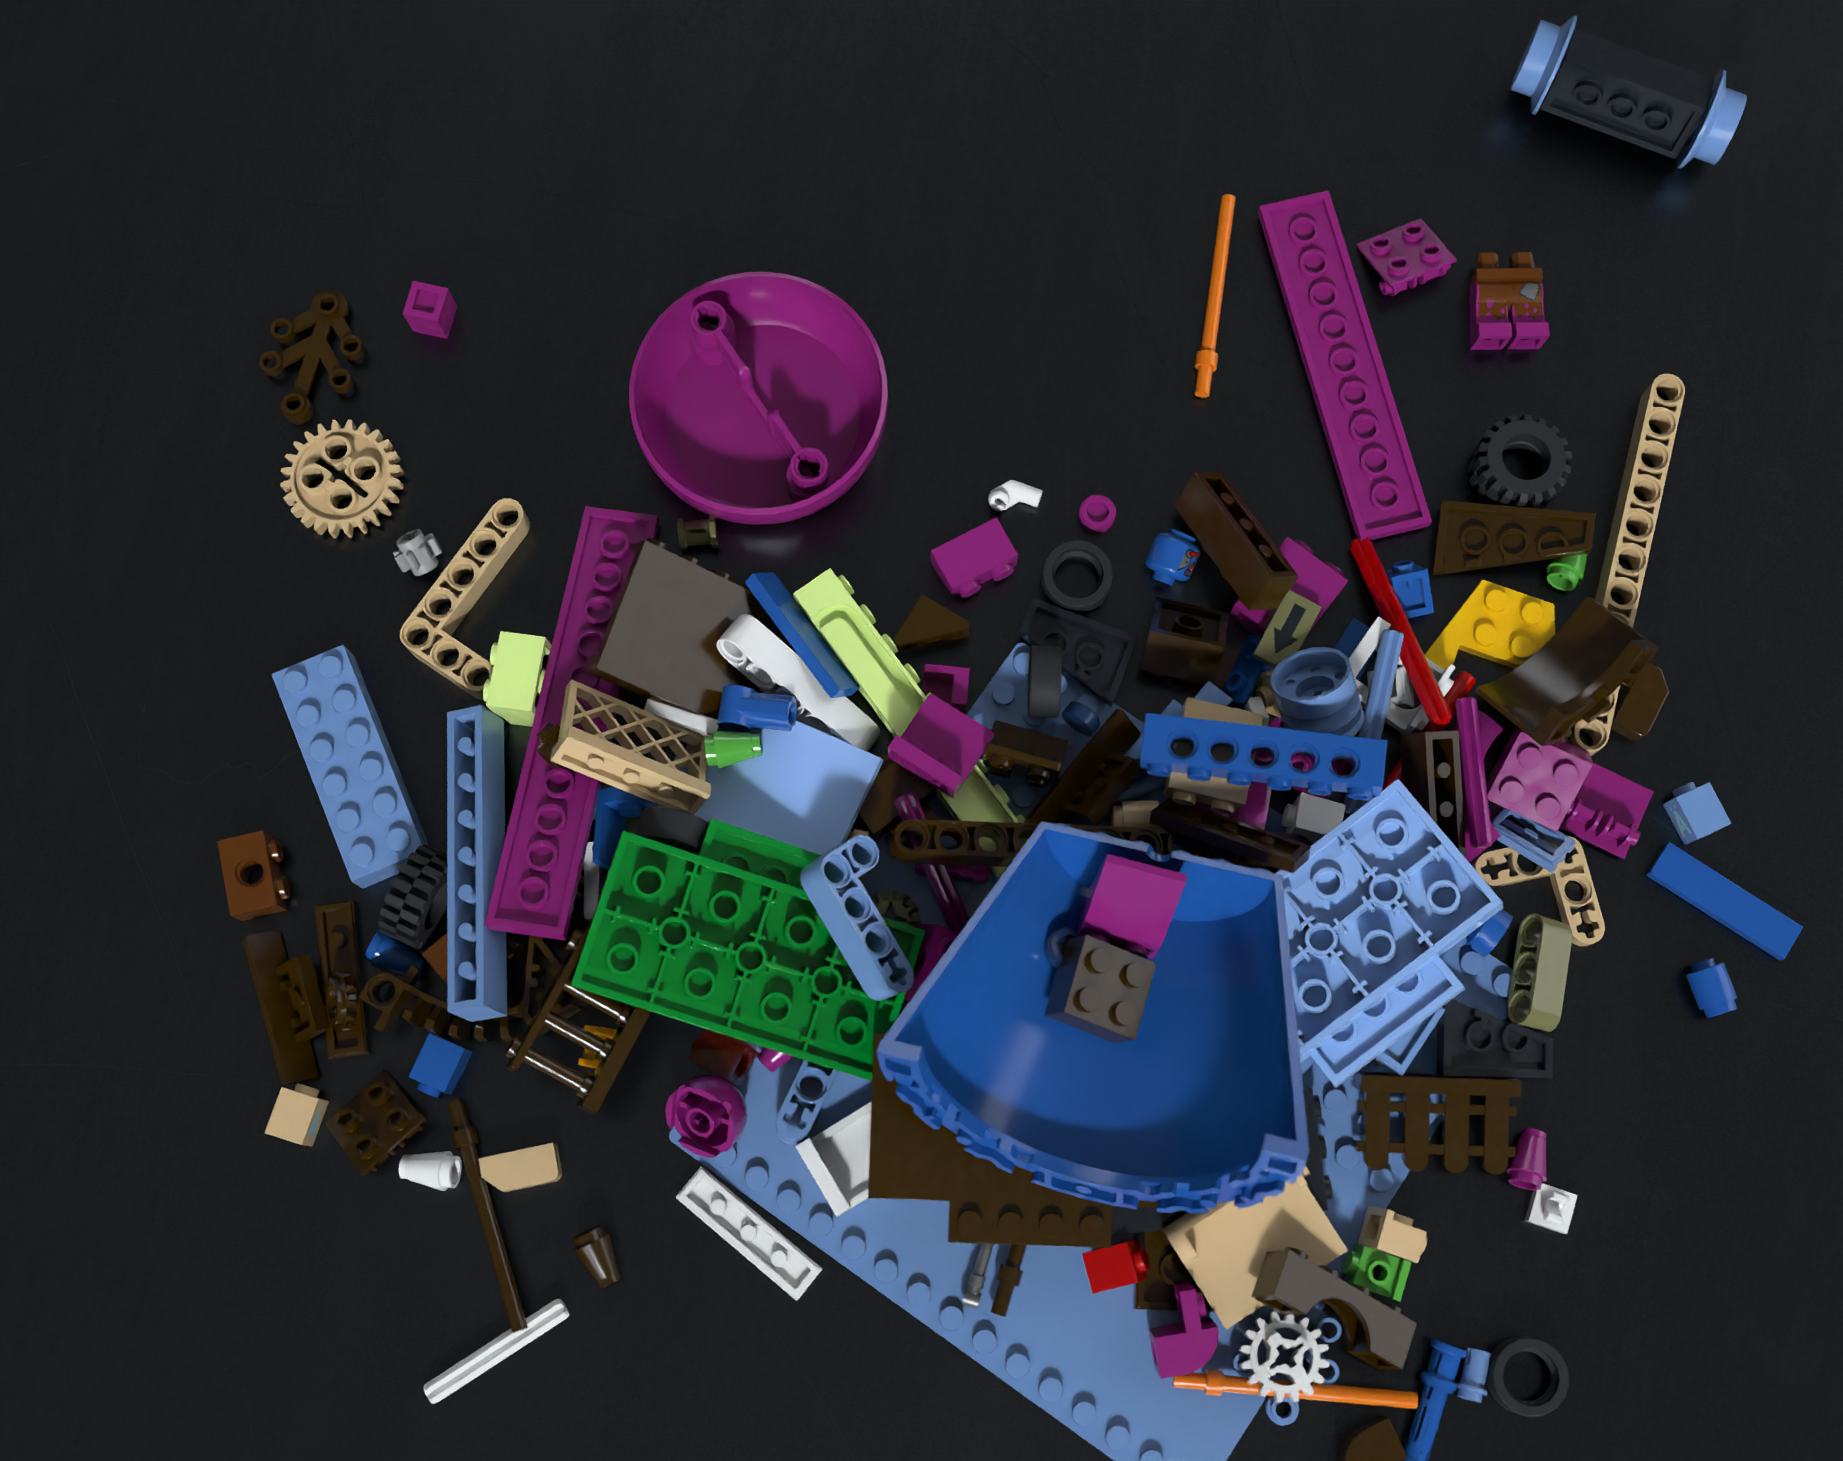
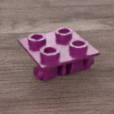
M1421 218L1357 244V248L1384 279L1379 282L1383 295L1389 294L1394 296L1398 292L1406 290L1407 285L1410 288H1414L1417 286V282L1424 284L1430 279L1444 276L1446 270L1451 268V264L1457 262L1454 255Z
M1593 763L1559 828L1625 859L1630 845L1634 846L1640 837L1641 832L1637 831L1654 791Z

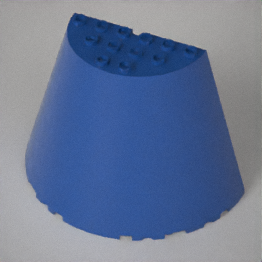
M1041 821L879 1043L877 1056L886 1080L893 1081L894 1078L896 1079L898 1085L895 1093L903 1102L910 1104L914 1108L913 1112L927 1125L936 1130L940 1129L942 1124L956 1133V1140L964 1144L963 1150L978 1158L993 1162L996 1167L1008 1173H1012L1014 1165L1033 1172L1031 1182L1079 1198L1131 1209H1137L1139 1200L1158 1202L1157 1212L1173 1213L1174 1211L1182 1210L1189 1213H1208L1209 1208H1216L1217 1203L1234 1201V1205L1240 1209L1262 1203L1266 1196L1275 1197L1283 1193L1286 1181L1294 1184L1302 1174L1308 1158L1309 1145L1282 875L1271 873L1262 868L1252 869L1234 865L1222 859L1212 860L1194 856L1183 850H1173L1169 855H1159L1153 852L1154 850L1151 845L1143 841L1132 842L1111 837L1103 832L1092 833L1072 828L1063 823L1052 824ZM1107 854L1187 875L1186 884L1161 948L1153 960L1148 959L1157 964L1136 1039L1118 1043L1107 1041L1044 1016L1058 969L1052 966L1045 957V940L1052 932L1061 927L1078 930L1084 897Z

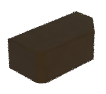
M1649 663L1634 682L1626 688L1614 711L1611 725L1613 731L1632 741H1637L1649 733L1669 693L1660 668Z

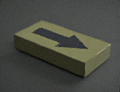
M1289 590L1275 612L1252 657L1275 668L1283 659L1298 652L1322 607Z

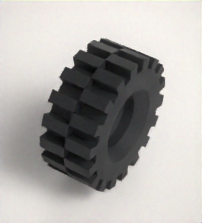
M427 844L417 847L415 853L412 852L408 856L407 863H403L400 867L398 877H394L391 883L392 888L385 896L384 901L386 903L381 908L380 915L382 917L379 919L380 932L416 949L423 948L424 944H428L431 941L432 934L436 935L440 923H444L447 917V854Z

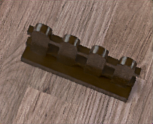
M1357 1071L1354 1074V1087L1364 1091V1100L1356 1099V1110L1364 1111L1363 1140H1355V1150L1363 1152V1161L1370 1169L1381 1170L1388 1164L1389 1153H1402L1403 1164L1411 1171L1419 1172L1428 1165L1429 1154L1442 1155L1443 1166L1452 1173H1461L1467 1168L1468 1156H1481L1482 1167L1491 1174L1499 1175L1507 1169L1508 1157H1516V1147L1508 1146L1509 1116H1517V1106L1509 1105V1097H1521L1520 1080L1513 1077L1442 1076L1421 1073H1404L1401 1076L1394 1072ZM1390 1092L1404 1093L1403 1101H1390ZM1430 1094H1443V1103L1430 1102ZM1470 1095L1483 1096L1482 1104H1470ZM1390 1112H1403L1402 1142L1389 1141ZM1430 1113L1443 1114L1442 1143H1429ZM1469 1115H1482L1481 1145L1469 1144Z

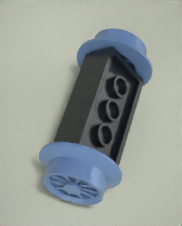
M1575 15L1561 27L1541 19L1539 20L1510 90L1530 97L1531 114L1535 115L1541 106V110L1673 159L1677 158L1676 167L1680 169L1693 158L1713 165L1719 161L1734 135L1747 101L1746 94L1726 87V70L1720 69L1712 79L1576 29L1571 39L1577 22V16Z

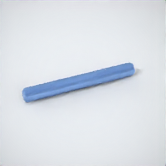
M1384 629L1382 631L1364 711L1365 718L1359 737L1381 740L1404 634L1400 631ZM1346 793L1344 801L1346 805L1345 813L1352 815L1364 806L1367 800L1352 799Z

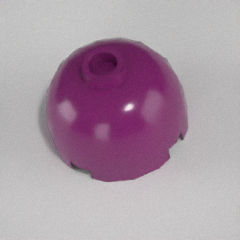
M711 1074L692 1077L668 1098L665 1108L666 1121L670 1130L675 1126L677 1132L682 1136L678 1142L694 1154L709 1158L716 1157L721 1152L729 1150L739 1140L747 1122V1106L742 1093L732 1082L721 1076Z

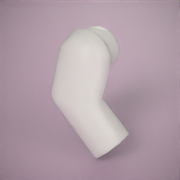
M1009 480L994 488L989 494L988 501L991 508L996 511L1006 510L1019 502L1038 507L1043 490L1015 480Z

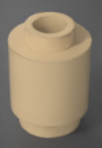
M1121 801L1120 805H1112L1111 826L1162 828L1149 823L1151 811L1159 805V801Z

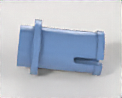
M1466 1347L1465 1350L1468 1353L1466 1358H1464L1460 1383H1456L1458 1388L1457 1397L1481 1403L1482 1397L1488 1394L1484 1387L1492 1354Z

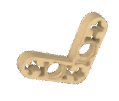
M1569 836L1575 840V845L1571 851L1572 856L1567 859V864L1565 860L1562 863L1559 862L1553 873L1538 864L1533 872L1521 870L1517 864L1519 853L1509 847L1486 852L1474 860L1472 867L1490 888L1549 876L1562 922L1568 924L1571 928L1572 943L1578 946H1589L1598 942L1603 937L1605 923L1584 850L1580 842L1575 838ZM1546 839L1544 840L1545 842L1549 843L1550 845L1554 846L1555 848H1557V849L1559 848L1558 846H1556L1555 844L1551 843L1550 841H1548V840H1546ZM1487 861H1489L1491 866L1502 865L1506 862L1508 864V869L1493 875L1494 880L1491 879L1489 874H1483L1481 868L1487 865ZM1568 881H1576L1582 885L1584 895L1580 901H1572L1566 896L1565 885ZM1586 904L1588 905L1589 910L1581 913L1585 924H1592L1593 931L1588 933V938L1585 933H1578L1576 926L1582 923L1580 912L1572 915L1570 909H1578Z

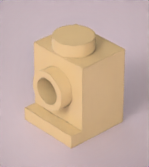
M1368 1206L1358 1245L1418 1263L1420 1255L1426 1248L1427 1232L1412 1227L1413 1219L1396 1214L1389 1209Z

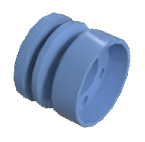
M1328 647L1301 650L1286 657L1274 668L1270 681L1284 729L1354 736L1362 728L1365 716L1356 688V682L1349 658L1341 651Z

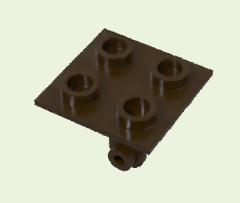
M384 1070L329 1118L325 1124L363 1176L371 1170L376 1172L379 1169L378 1166L390 1156L388 1153L394 1156L397 1153L395 1147L397 1145L404 1147L406 1145L404 1139H410L417 1131H422L424 1129L423 1124L428 1119L418 1108L415 1109L388 1071Z

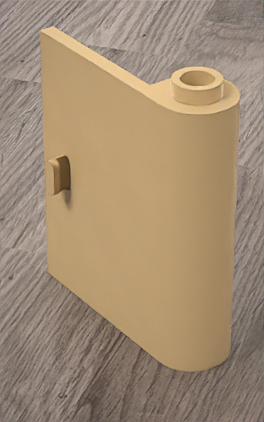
M1306 1166L1294 1184L1286 1181L1283 1193L1275 1197L1266 1196L1262 1203L1239 1209L1234 1205V1201L1217 1203L1216 1208H1209L1208 1213L1188 1212L1162 1229L1226 1330L1265 1305L1251 1296L1268 1251L1284 1250L1285 1247H1293L1305 1252L1309 1256L1308 1261L1317 1266H1325L1348 1251L1307 1187L1304 1177L1309 1174Z

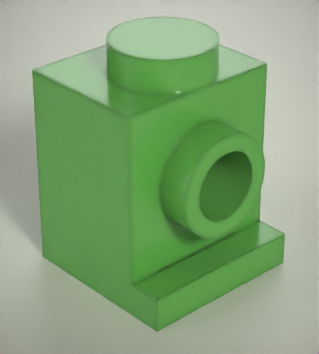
M1354 1244L1353 1249L1347 1252L1343 1261L1342 1272L1345 1274L1343 1281L1348 1284L1363 1286L1372 1293L1401 1301L1412 1262L1366 1246ZM1376 1265H1380L1377 1278L1374 1279L1372 1270Z

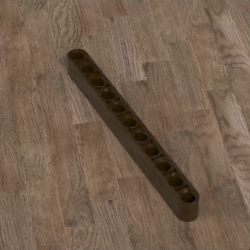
M909 819L898 825L890 839L889 848L890 853L896 860L906 864L1008 867L1021 850L1018 845V839H1029L1039 824ZM1069 825L1075 829L1092 833L1103 832L1111 837L1132 842L1143 841L1151 845L1154 850L1153 852L1159 855H1169L1173 851L1172 844H1179L1191 855L1212 860L1217 859L1211 853L1210 844L1165 828ZM1271 832L1309 845V847L1313 845L1311 840L1303 834ZM904 834L914 836L918 841L919 847L915 849L905 847L901 843L900 836ZM951 836L957 842L958 848L956 850L945 849L941 845L939 837ZM988 837L992 839L996 845V851L984 850L979 844V838ZM1220 848L1223 851L1224 860L1231 864L1252 869L1262 868L1274 874L1281 870Z

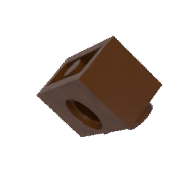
M261 830L217 841L230 916L244 921L286 911L285 899L290 898V890L286 877L281 876L279 862L283 861V851L279 840L274 839L272 835ZM258 866H262V878L258 882L251 884L249 880L251 871Z

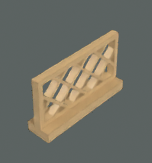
M572 679L570 680L565 691L559 738L552 749L550 761L665 808L676 809L695 815L711 793V784L705 782L707 759L704 736ZM576 697L588 701L593 709L585 711L576 700ZM615 712L622 715L628 724L620 726L611 713ZM600 717L609 730L601 733L592 719ZM580 723L582 727L585 729V731L575 728L572 725ZM645 727L657 730L662 739L655 741ZM634 731L644 745L636 747L627 733ZM616 738V740L619 742L621 746L611 743L607 740ZM680 741L695 746L696 753L689 755ZM669 746L678 760L671 762L661 748ZM650 752L655 760L645 757L643 754ZM685 767L687 771L690 773V775L681 772L677 769Z

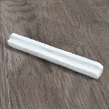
M561 1299L553 1300L526 1318L527 1329L512 1333L510 1328L427 1382L423 1386L425 1395L432 1404L438 1403L567 1319L569 1316L567 1307Z

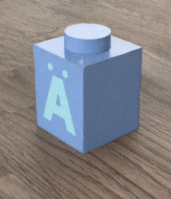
M1694 782L1681 786L1672 791L1675 798L1663 804L1684 845L1732 824L1710 782L1700 787H1696Z

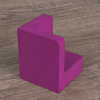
M413 281L403 315L414 332L448 339L457 305L448 288Z
M925 664L922 692L925 696L928 693L934 694L966 714L970 668Z

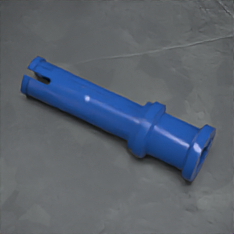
M1432 1338L1431 1345L1434 1348L1427 1371H1423L1420 1376L1424 1387L1404 1449L1407 1458L1403 1459L1404 1461H1428L1448 1393L1453 1394V1391H1456L1457 1384L1454 1380L1461 1358H1466L1468 1351Z

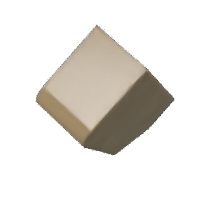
M557 1143L478 1158L481 1177L502 1192L556 1182L562 1177Z

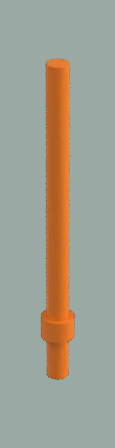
M1225 194L1221 197L1201 350L1196 354L1195 369L1198 370L1195 395L1201 398L1209 397L1212 372L1216 371L1218 354L1215 352L1236 200L1235 196Z
M1206 1369L1205 1373L1192 1372L1172 1377V1387L1204 1390L1205 1395L1222 1396L1223 1392L1259 1395L1262 1385L1259 1382L1249 1385L1246 1382L1249 1377L1223 1375L1221 1370ZM1269 1379L1279 1385H1293L1291 1381ZM1310 1383L1314 1392L1311 1396H1307L1302 1390L1298 1391L1299 1399L1417 1409L1418 1406L1417 1392ZM1270 1390L1266 1396H1274V1391ZM1285 1393L1284 1397L1289 1398L1288 1393Z

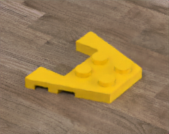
M1482 580L1424 656L1446 670L1450 664H1454L1459 649L1516 669L1538 652L1555 635L1554 604Z

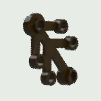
M326 290L317 294L312 301L310 310L291 320L278 318L273 321L270 327L272 335L280 343H289L294 339L296 333L315 325L311 336L279 353L267 351L259 358L261 369L269 376L279 375L285 367L304 358L292 393L287 394L281 402V411L292 424H304L313 416L314 408L308 399V395L320 360L329 373V383L336 392L346 393L353 387V378L346 369L342 368L327 342L331 328L333 327L340 338V350L347 359L357 360L363 356L365 351L361 340L353 335L345 321L348 313V303L345 297L334 290ZM334 303V307L331 310H323L327 304ZM281 327H288V331L285 334L278 335V330ZM350 344H358L355 351L347 352V347ZM272 359L277 360V363L274 367H266L268 361ZM339 377H347L346 382L344 384H335L336 380ZM300 401V406L297 409H289L292 403Z

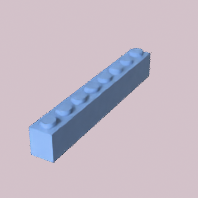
M483 705L447 712V1012L470 1022L507 1016L506 932L492 930L485 925L505 842L504 720Z

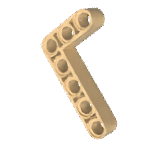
M511 498L501 499L491 507L404 622L400 630L402 643L417 659L480 700H483L484 685L473 686V680L475 676L482 672L490 673L489 679H491L493 666L451 635L530 529L529 519L522 506ZM511 514L518 515V519L514 524L510 526L502 525L506 516ZM486 544H496V548L491 554L480 555L482 547ZM463 574H474L469 584L458 585V580ZM444 602L451 603V608L446 614L436 615V609L440 604ZM418 633H429V637L424 644L413 645V640ZM451 652L459 653L457 662L450 666L443 665V660L447 654Z

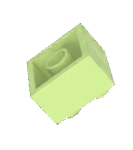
M500 631L498 642H494L492 645L490 662L494 666L491 679H487L484 684L483 700L486 702V706L503 719L506 724L529 727L533 725L552 647L546 637Z

